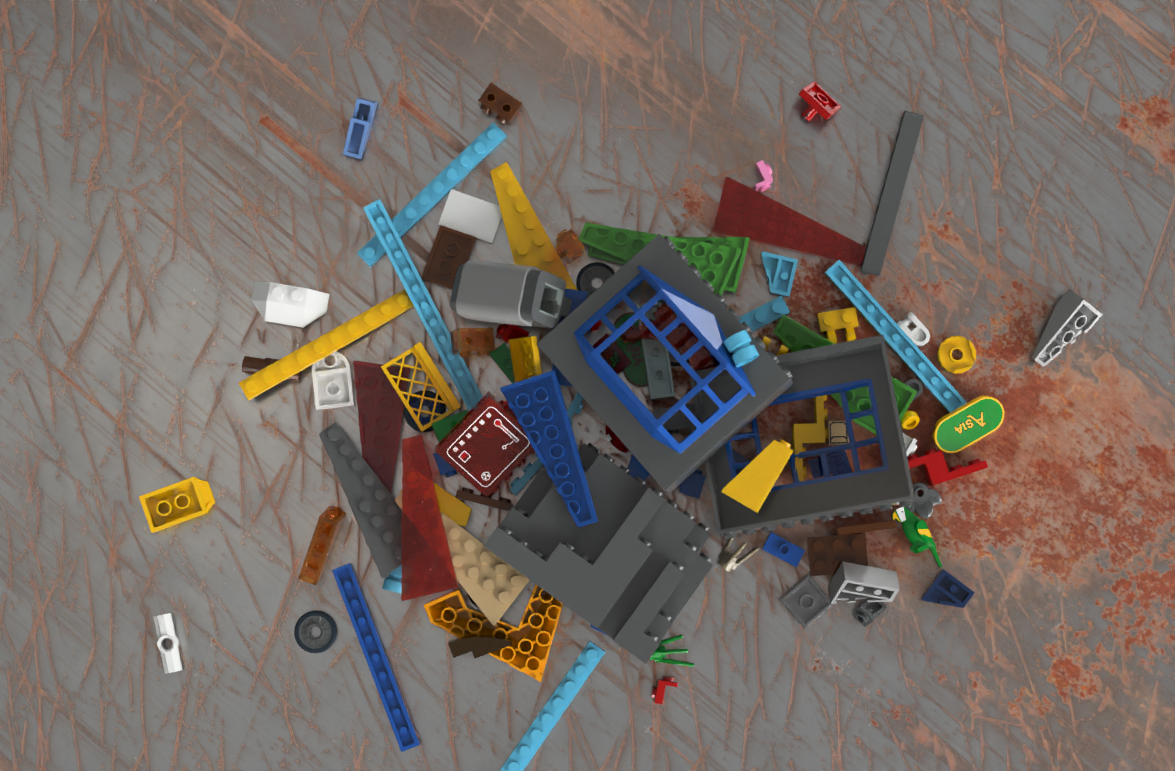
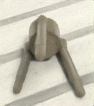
M730 538L723 551L719 554L718 557L720 559L717 563L730 572L731 569L735 570L738 565L757 552L760 547L757 546L737 561L735 557L743 550L747 543L743 542L733 554L730 552L726 554L734 539Z

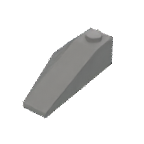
M1068 289L1056 304L1032 359L1043 367L1046 366L1062 352L1064 346L1068 343L1072 345L1080 333L1088 332L1102 314L1071 289Z

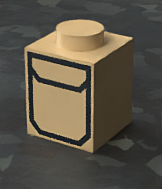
M845 421L826 422V428H828L827 445L837 446L849 443Z

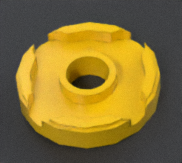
M951 336L939 345L937 359L945 371L960 374L969 370L974 364L976 349L972 342L966 338ZM957 349L961 352L960 360L953 359V350Z

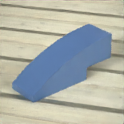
M362 97L357 98L353 117H351L343 155L362 159L378 102Z

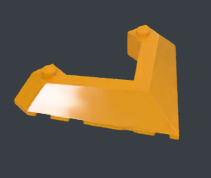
M535 584L519 626L500 619L493 626L480 610L467 605L461 588L423 605L432 624L458 638L473 635H491L511 639L512 645L491 652L489 655L541 682L563 604Z

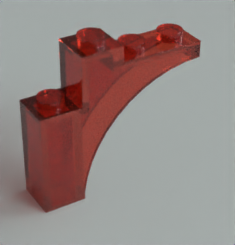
M668 305L658 307L656 312H653L656 320H649L659 332H662L677 317ZM643 322L638 327L630 326L620 335L624 343L641 339L659 340ZM684 323L681 327L678 325L666 336L667 341L683 354L699 340ZM702 346L689 358L695 371L715 366L711 353L705 346Z

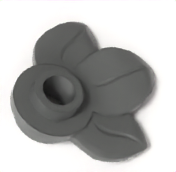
M921 482L914 483L913 490L916 501L912 502V506L905 508L912 513L916 511L920 517L928 519L932 515L933 505L942 503L941 496L935 489L927 488ZM921 489L922 494L917 495V491Z

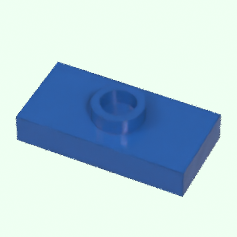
M770 532L762 550L794 567L798 566L805 552L804 549Z

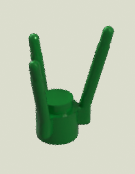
M683 635L661 640L660 645L650 658V660H655V663L663 662L689 667L695 666L694 663L662 658L666 657V654L688 652V649L665 650V646H661L682 639Z

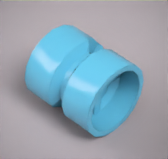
M746 330L730 336L723 342L728 352L733 353L732 360L736 367H741L759 356L755 346L750 345L751 338Z
M406 565L398 567L389 574V577L385 578L382 588L407 594L409 584L406 580L411 578L413 567Z

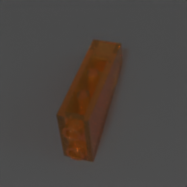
M329 506L319 516L298 579L315 586L320 582L347 514L341 508Z

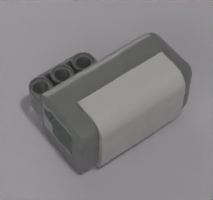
M469 260L465 264H461L456 271L450 306L460 316L469 320L555 328L559 323V319H565L569 315L572 299L565 297V280L537 267Z

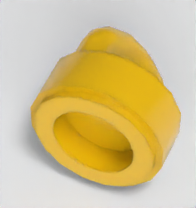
M906 411L900 423L904 429L909 430L919 424L920 418L916 412Z

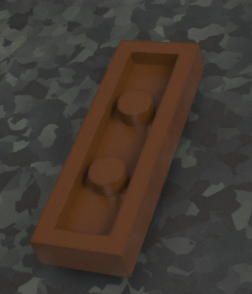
M464 487L462 491L457 490L455 496L456 498L510 511L514 507V504H510V499L500 497L499 500L491 499V494L481 492V495L473 494L474 490Z

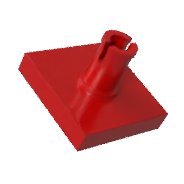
M815 81L803 88L799 93L809 104L801 112L803 117L808 114L805 118L808 121H811L817 112L827 120L842 107Z

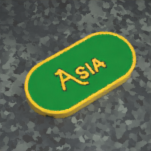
M979 396L940 418L935 424L932 434L933 441L944 452H959L997 430L1004 419V408L997 399L991 396Z

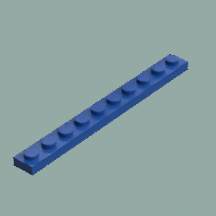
M351 563L333 569V575L400 750L403 752L420 745L353 567Z

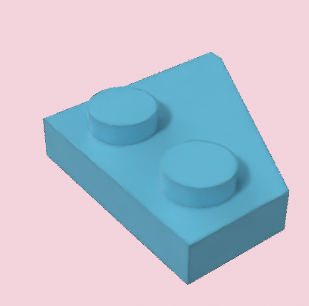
M762 251L761 257L770 293L789 298L798 260Z

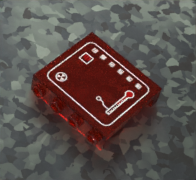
M489 391L435 446V452L485 497L489 494L493 495L499 489V484L503 480L507 481L512 476V471L516 467H521L530 453H535L517 419L502 407Z

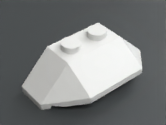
M255 281L251 301L266 322L304 328L327 313L330 294L308 288Z

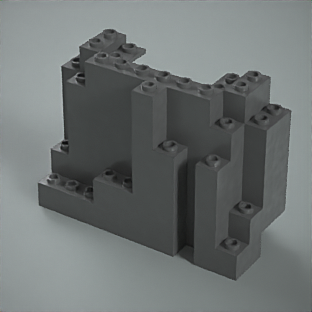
M584 443L578 452L598 522L583 527L576 525L567 509V505L561 495H559L555 484L543 466L516 505L512 507L499 527L489 537L484 547L646 664L673 625V621L713 567L710 563L711 558L704 553L698 554L711 534L708 533L709 528L701 522L697 525L693 521L695 517L687 511L684 513L680 512L677 509L678 505L672 500L665 501L662 498L663 493L655 487L652 490L645 486L646 482L640 477L633 478L629 475L631 472L623 465L620 467L613 463L615 460L606 453L603 456L597 453L599 449L593 444L589 443L586 445Z

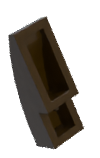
M473 635L451 640L448 642L453 658L471 651L474 658H478L512 645V641L500 636Z

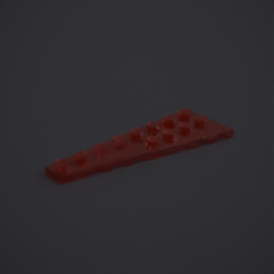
M730 177L725 178L713 232L733 237H748L750 241L862 266L865 246Z

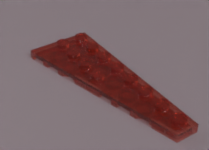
M422 435L402 439V601L459 587Z

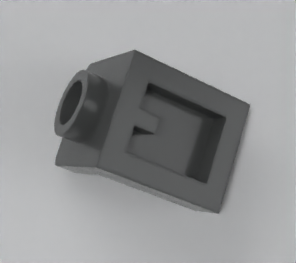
M865 600L853 611V615L858 622L866 627L887 606L883 602H867Z

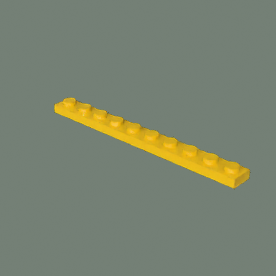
M404 289L238 384L249 401L412 309L414 305Z

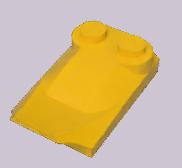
M191 477L139 496L151 533L206 514L215 503L208 481H203L196 477Z

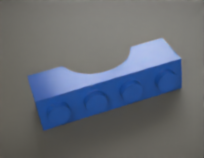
M632 454L627 468L631 471L629 475L633 478L638 476L645 480L650 474ZM695 470L679 485L680 493L699 499L706 476L702 475L703 472Z

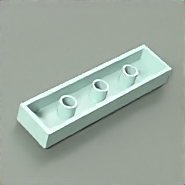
M658 302L645 313V316L659 332H662L665 327L661 302ZM643 304V305H637V307L640 309V308H642L645 304ZM638 319L650 401L674 398L675 393L668 350L641 319Z

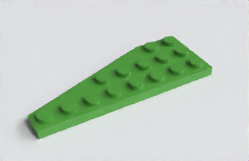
M784 314L773 331L792 352L835 344ZM892 377L901 421L918 391ZM868 386L846 392L850 413L871 408ZM840 393L831 394L843 409ZM873 415L852 419L855 423L877 435Z

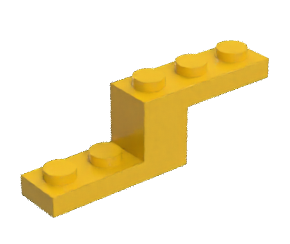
M827 395L814 397L815 423L792 425L793 454L797 455L799 452L806 451L802 444L825 443V439H828V428H825L824 422L828 417L827 408H824V401L827 400ZM795 457V472L797 468L798 478L801 482L807 476L806 467H803V459L806 458Z

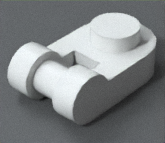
M909 312L903 321L897 323L916 346H923L929 341L930 333L928 329L912 312ZM911 323L915 326L912 331L908 328Z

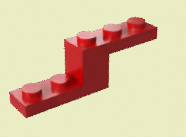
M935 448L924 451L925 455L918 457L917 454L907 457L909 469L923 464L930 486L988 468L986 460L980 461L978 458L968 461L969 465L962 467L961 464L950 467L951 471L949 472L942 450L936 451Z

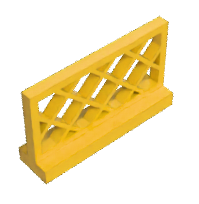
M537 336L510 339L509 347L515 383L542 374Z
M421 342L381 366L384 374L421 432L431 427L432 423L444 419L461 408V405ZM413 353L416 358L415 366L404 364L407 355ZM391 365L401 366L399 376L390 375L386 368ZM403 367L414 369L412 380L401 377ZM416 370L425 372V383L414 380ZM400 380L411 382L409 393L400 391L398 388ZM413 383L424 385L422 396L411 393ZM426 386L435 388L437 391L435 399L424 397ZM410 396L421 398L419 409L410 407ZM423 399L434 401L432 412L421 410ZM436 403L445 404L449 411L444 414L434 413ZM420 412L431 415L430 422L424 426L419 421Z

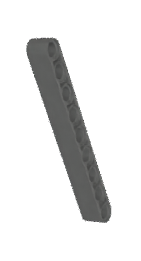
M907 110L903 113L860 268L862 272L879 276L881 273L922 125L923 115Z

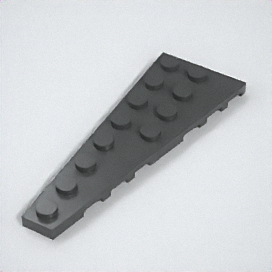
M335 422L320 432L319 436L334 466V470L363 533L365 542L370 549L373 560L377 565L380 576L384 579L429 544L397 505L394 497Z

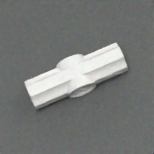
M171 613L154 616L158 637L157 646L161 652L165 674L183 670L178 650L179 641L175 635ZM166 638H169L172 641V646L170 649L166 648L164 645V641Z

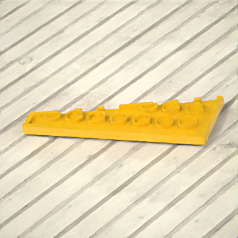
M505 162L491 170L514 263L516 265L534 266L565 280L566 289L577 290L508 163Z

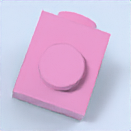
M761 160L756 163L755 169L762 182L754 185L753 189L754 191L760 190L763 192L771 187L770 184L773 182V178L771 176V167L768 163L765 164Z

